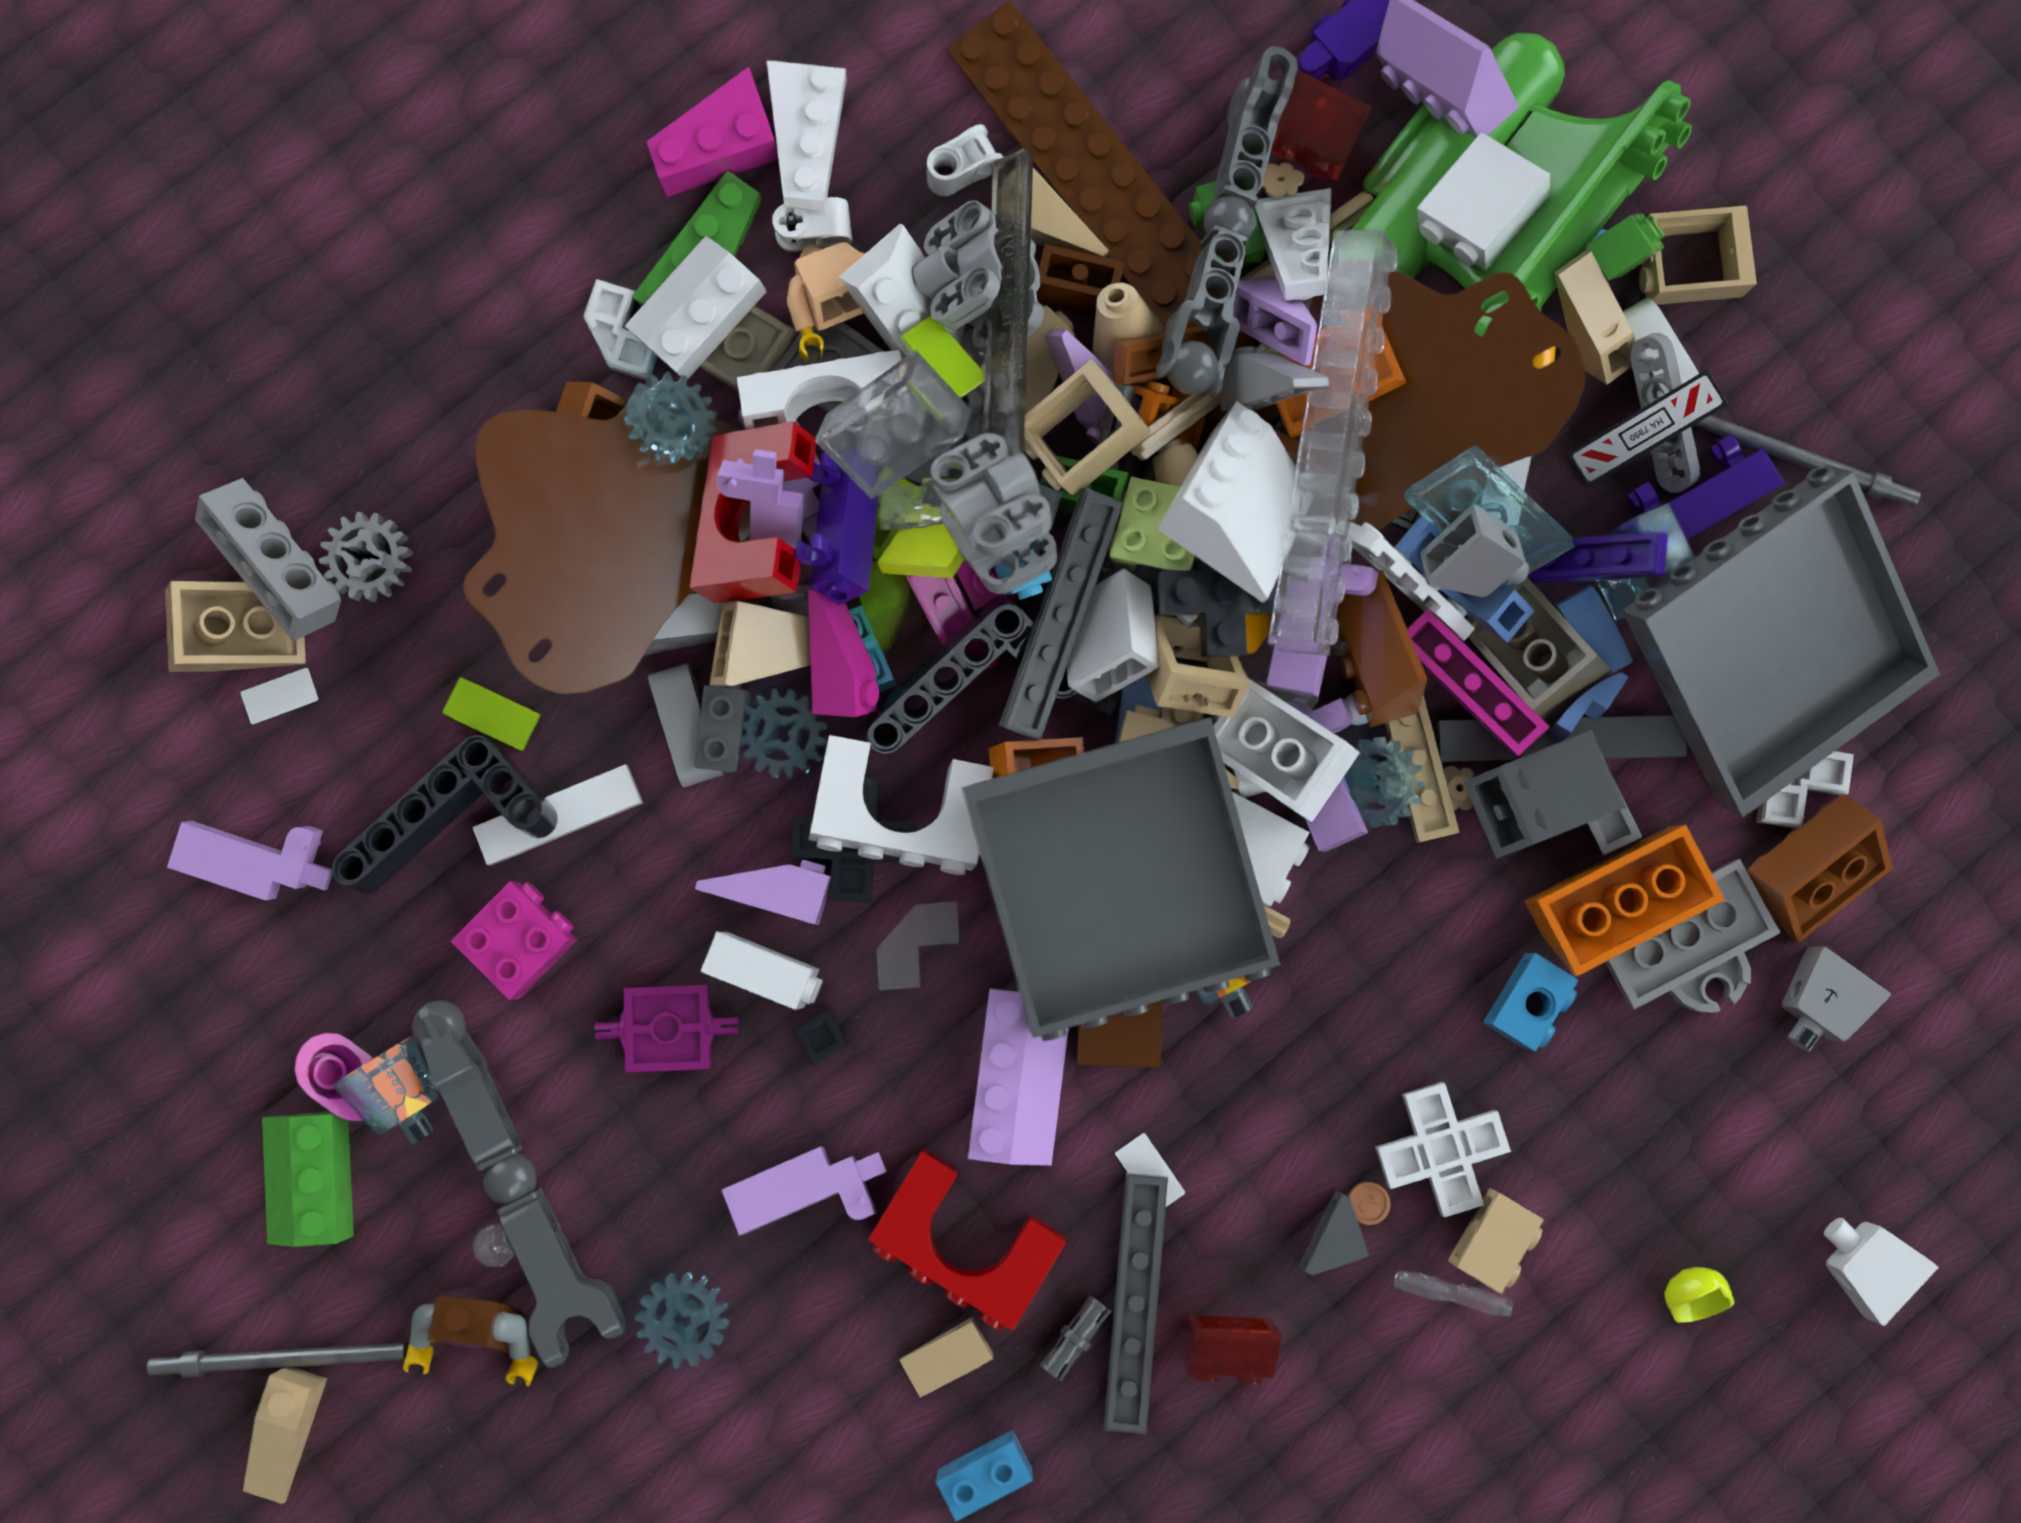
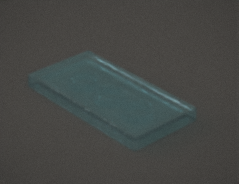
M1476 445L1404 491L1406 501L1441 533L1473 503L1510 526L1518 534L1525 561L1529 566L1528 574L1574 547L1572 536ZM1508 581L1503 582L1508 586L1512 584Z

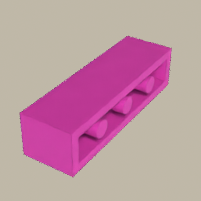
M1429 609L1407 629L1422 667L1516 759H1519L1548 731L1549 725Z

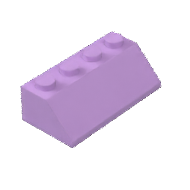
M1389 0L1376 55L1383 66L1380 74L1392 89L1396 90L1400 87L1414 104H1418L1421 101L1435 118L1440 119L1443 116L1457 133L1462 135L1467 132L1474 138H1477L1481 132L1488 135L1519 108L1488 45L1414 0Z
M993 988L989 990L968 1159L1016 1165H1052L1069 1028H1066L1067 1034L1057 1039L1042 1041L1041 1036L1034 1038L1028 1027L1019 992Z

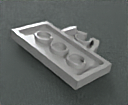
M1740 859L1732 860L1711 871L1725 898L1724 901L1605 962L1629 1009H1636L1668 992L1676 1003L1691 1011L1720 1012L1718 1003L1710 1000L1705 991L1707 982L1712 978H1717L1722 983L1724 988L1723 997L1729 1004H1735L1741 998L1747 984H1751V967L1744 952L1776 936L1780 931Z

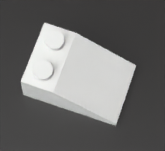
M1247 677L1250 685L1235 718L1220 716L1214 724L1223 762L1292 810L1313 822L1360 752Z

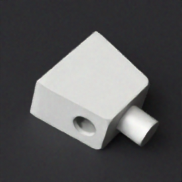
M1838 1218L1831 1222L1824 1231V1236L1838 1248L1827 1259L1826 1267L1860 1313L1866 1319L1885 1326L1939 1268L1935 1263L1886 1229L1872 1223L1863 1222L1854 1229L1843 1218Z

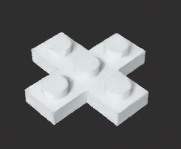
M1443 1082L1402 1094L1414 1135L1375 1147L1388 1188L1393 1189L1429 1178L1442 1217H1448L1483 1206L1484 1203L1471 1164L1511 1152L1498 1111L1492 1110L1457 1121L1446 1085Z

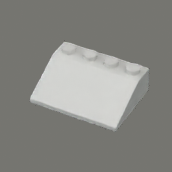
M1236 401L1211 432L1160 523L1158 530L1264 603L1269 597L1316 498L1271 425L1261 419L1257 413L1248 410Z

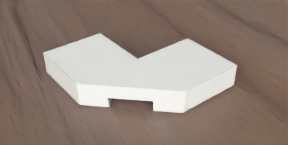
M596 279L584 318L611 370L649 382L658 356L632 332L625 330V325L628 323L635 303L632 298L635 291Z
M1837 751L1831 753L1758 806L1756 822L1799 829L1803 825L1807 790L1840 796L1842 794H1849L1854 754Z

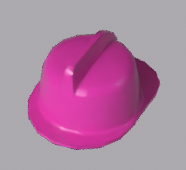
M323 1033L311 1037L301 1046L295 1059L294 1072L297 1082L308 1096L334 1115L345 1120L362 1121L374 1117L387 1102L375 1089L372 1078L361 1068V1066L374 1058L349 1039L339 1034ZM358 1069L354 1074L349 1075L351 1072Z

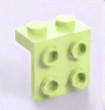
M1131 477L1128 490L1124 492L1121 502L1123 506L1120 512L1121 516L1117 530H1114L1109 543L1110 558L1118 568L1135 572L1136 565L1139 564L1162 570L1193 569L1196 556L1158 530L1160 523L1181 487Z

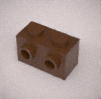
M1045 244L1039 266L1040 287L1036 292L1037 302L1096 315L1099 293L1108 285L1122 283L1125 262Z

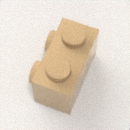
M1489 1188L1483 1198L1484 1205L1476 1210L1448 1261L1502 1294L1505 1287L1510 1288L1519 1277L1521 1272L1519 1262L1526 1250L1531 1251L1539 1242L1542 1235L1540 1226L1544 1219L1501 1193Z

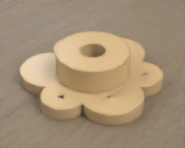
M1282 163L1279 166L1268 164L1261 188H1266V194L1272 198L1294 195L1298 191V186L1304 182V174L1299 170H1293V166L1289 163Z
M1454 766L1444 768L1443 771L1453 809L1456 810L1459 807L1462 810L1471 809L1473 803L1464 785V781L1474 777L1473 771L1469 768L1459 770ZM1457 785L1461 787V792L1456 790Z

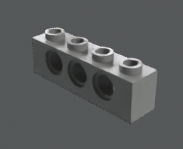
M241 478L199 495L195 521L292 641L335 622L341 603L339 591H337L336 586L331 581H326L317 570L311 555L304 550L302 551L291 538L288 527L273 516L267 508L264 498L258 491H253L247 482Z

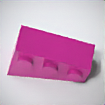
M749 67L647 141L656 172L667 197L719 180L727 170L734 175L779 160L776 143Z

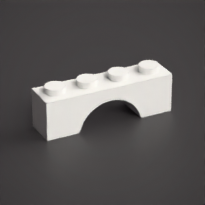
M900 349L737 377L746 430L790 421L795 422L808 408L830 401L852 404L861 409L871 421L911 414Z

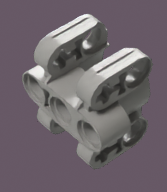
M971 200L943 218L929 230L924 241V249L929 256L913 267V276L921 291L933 300L930 313L935 321L950 330L958 329L964 324L969 323L975 327L972 335L974 345L991 356H997L1012 346L1005 345V343L1014 336L1015 338L1009 343H1015L1016 345L1037 331L1042 324L1044 309L1037 302L1036 294L1040 287V273L1034 258L1036 245L1031 238L1021 231H1007L994 240L995 234L999 231L995 225L994 214L977 200ZM979 216L977 222H976L975 225L971 228V225H972L973 221L975 220L976 217ZM1017 239H1019V241H1017L1011 247H1016L1019 243H1021L1018 253L1020 252V254L1018 255V257L1016 255L1012 258H1009L1008 254H1010L1011 256L1014 249H1008L1005 254L1004 251ZM1018 259V261L1008 264V262ZM1017 262L1020 263L1021 272L1018 275V277H1016L1015 279H1009L1007 275L1009 267L1012 265V267L1009 270L1010 277H1015L1020 271V266L1017 265ZM1017 286V289L1015 290L1013 295L1021 292V294L1007 299V297H1009L1012 294L1011 292H1008L1007 289L1014 291V289ZM1015 298H1017L1016 304L1006 307V305L1013 303ZM1015 307V317L1008 320L1006 318L1008 309ZM1027 307H1029V311L1025 319L1022 322L1018 323V318L1013 323L1019 325V328L1012 325L1006 327V325L1011 324L1019 315L1023 313V311ZM1009 310L1007 316L1009 318L1013 317L1015 310Z
M986 433L948 451L933 462L931 466V475L934 483L933 489L942 501L940 505V519L963 558L975 570L989 591L996 594L1010 592L1054 567L1057 562L1056 543L1054 538L1047 533L1052 526L1051 508L1048 501L1040 495L1036 475L1023 453L1018 452L1009 457L1005 440L999 435ZM989 452L992 456L996 455V457L989 459V457L982 456V454ZM969 460L971 461L972 467L975 466V469L972 471L970 470V466L968 463ZM951 468H956L963 472L961 478L954 482H945L940 479L941 474ZM949 511L952 513L954 518L948 515ZM1037 548L1040 552L1044 551L1045 554L1038 557L1036 553H1030V550ZM1016 556L1019 557L1020 563H1024V566L1022 568H1019ZM997 565H1007L1012 569L1010 575L1003 579H994L988 574Z

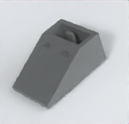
M1592 730L1464 781V785L1496 859L1626 808Z

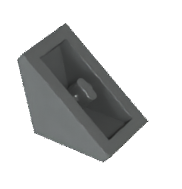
M1335 1190L1299 1264L1305 1272L1311 1275L1369 1257L1351 1199L1338 1190Z

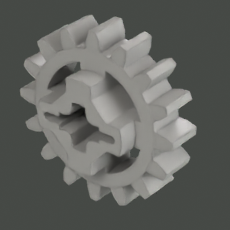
M356 512L354 523L345 517L340 518L343 528L338 531L330 527L328 532L333 537L332 542H321L320 545L329 551L328 556L319 559L320 564L331 568L323 575L324 578L328 581L336 582L337 591L341 594L348 592L349 597L355 601H359L364 594L367 600L376 602L377 592L379 591L387 597L392 596L389 586L394 583L402 587L405 583L399 577L400 573L411 572L412 570L410 566L404 563V558L412 556L413 551L401 546L409 539L408 536L403 532H396L398 525L390 519L384 523V518L378 513H373L370 520H368L365 514ZM383 536L390 545L391 555L387 554L384 549L386 541L383 539ZM370 553H372V555L376 556L379 559L376 560L370 558V560L363 559L361 561L354 555L356 554L362 556L363 554L370 555ZM342 559L348 565L346 574L343 570Z

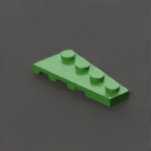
M727 170L632 296L634 301L643 306L705 236L712 239L735 257L739 246L744 242L760 204V193Z

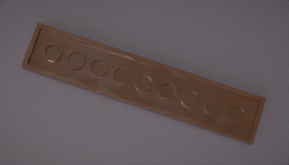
M1008 0L946 47L948 56L1052 189L1109 250L1107 257L1112 260L1125 262L1124 281L1138 292L1166 329L1168 319L1185 302L1195 260L1203 250L1200 247L1201 241L1013 3ZM1207 290V293L1211 297L1215 298V296ZM1190 321L1186 329L1198 326L1195 322Z

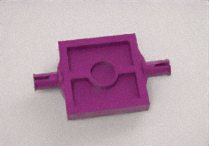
M709 985L624 988V1010L620 1022H596L595 1030L610 1029L611 1032L595 1033V1039H620L625 1050V1072L711 1069V1044L714 1035H738L739 1027H723V1025L739 1024L738 1016L714 1018L710 1008Z

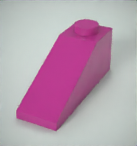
M808 590L813 714L858 717L877 711L879 687L876 683V669L846 603L838 605L828 600L827 597L816 590Z

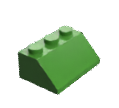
M332 1112L262 1117L267 1244L291 1247L337 1244L354 1237L349 1120L336 1116Z

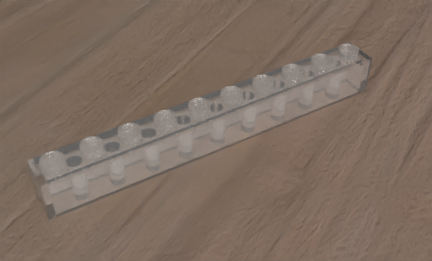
M1334 230L1312 367L1313 371L1328 377L1329 386L1309 392L1268 640V644L1281 652L1329 656L1330 645H1335L1338 638L1339 624L1338 620L1335 619L1337 603L1343 601L1345 594V579L1341 575L1343 563L1349 560L1352 550V539L1348 535L1350 519H1355L1358 512V495L1355 494L1357 478L1363 476L1365 468V455L1361 452L1363 437L1368 436L1371 430L1372 418L1371 412L1368 411L1370 395H1375L1378 386V373L1374 369L1376 355L1381 354L1384 348V330L1380 326L1383 313H1388L1391 304V291L1387 287L1389 273L1394 272L1397 266V248L1392 245L1385 231Z

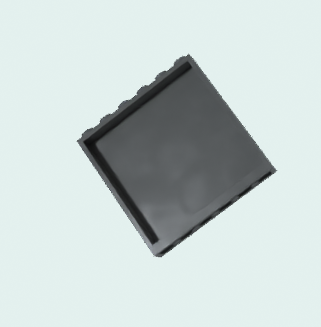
M1830 465L1820 466L1810 471L1806 479L1791 490L1778 494L1766 508L1756 515L1743 519L1738 524V528L1724 538L1708 544L1703 553L1689 563L1676 567L1671 571L1668 578L1654 588L1641 592L1632 604L1622 610L1718 805L1742 818L1940 675L1854 471Z
M1211 718L1199 719L961 787L1028 1027L1034 1038L1041 1036L1042 1041L1057 1039L1067 1034L1066 1028L1082 1024L1083 1029L1098 1027L1108 1022L1107 1016L1123 1012L1124 1017L1135 1016L1148 1011L1147 1004L1164 1000L1165 1005L1179 1003L1189 999L1188 992L1204 988L1205 993L1223 990L1230 986L1228 980L1242 976L1245 977L1246 981L1260 979L1270 975L1269 968L1280 965Z

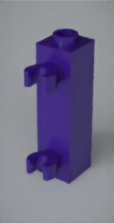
M1731 434L1709 448L1715 461L1722 465L1725 470L1722 473L1662 507L1658 502L1655 490L1649 482L1628 494L1627 499L1629 503L1640 514L1642 519L1625 530L1627 533L1662 531L1669 534L1668 552L1785 484L1764 449L1745 459L1741 454L1738 441Z
M853 449L837 458L833 454L824 451L821 453L820 465L814 462L813 475L808 479L821 483L816 533L812 534L811 546L799 541L796 544L795 557L798 561L812 565L809 587L838 605L869 592L881 476L880 468Z

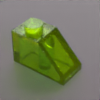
M878 560L872 562L869 592L860 595L859 598L880 649L884 653L891 649L912 596L909 589L910 584L905 575L882 573L877 563Z

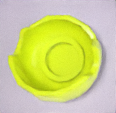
M1693 1267L1682 1270L1670 1279L1664 1292L1667 1307L1674 1320L1678 1323L1709 1318L1724 1312L1734 1305V1299L1726 1279L1719 1272L1709 1268Z

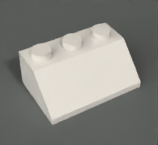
M899 224L838 278L890 350L900 349L904 369L921 380L926 381L927 377L899 337L931 316L930 310L933 300L921 291L913 276V267L923 260L925 256L904 225ZM966 324L955 330H950L943 326L959 344Z
M705 236L629 320L625 327L684 381H687L767 291L761 281L730 252Z

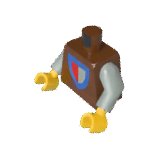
M437 1295L435 1304L421 1305L414 1312L410 1344L407 1349L403 1369L405 1372H408L410 1364H419L424 1367L423 1374H427L434 1351L431 1343L508 1352L513 1360L507 1372L506 1380L512 1385L517 1376L526 1381V1386H529L537 1369L538 1362L534 1357L530 1356L531 1349L527 1323L520 1316V1309L498 1302Z

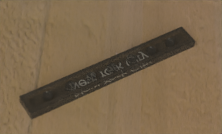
M1025 148L993 162L991 212L995 216L996 228L999 229L994 236V246L1003 269L1001 270L1002 281H1000L998 295L987 313L983 434L989 433L1001 436L1007 444L1009 457L1018 452L1024 455L1034 155ZM989 452L982 454V456H987L989 459L996 457V455L992 456Z

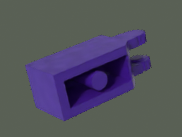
M1345 0L1341 6L1342 9L1335 15L1326 14L1319 19L1311 29L1313 34L1308 48L1299 56L1295 76L1297 82L1300 85L1310 86L1311 83L1314 84V81L1319 80L1326 73L1333 79L1345 80L1376 55L1389 0Z

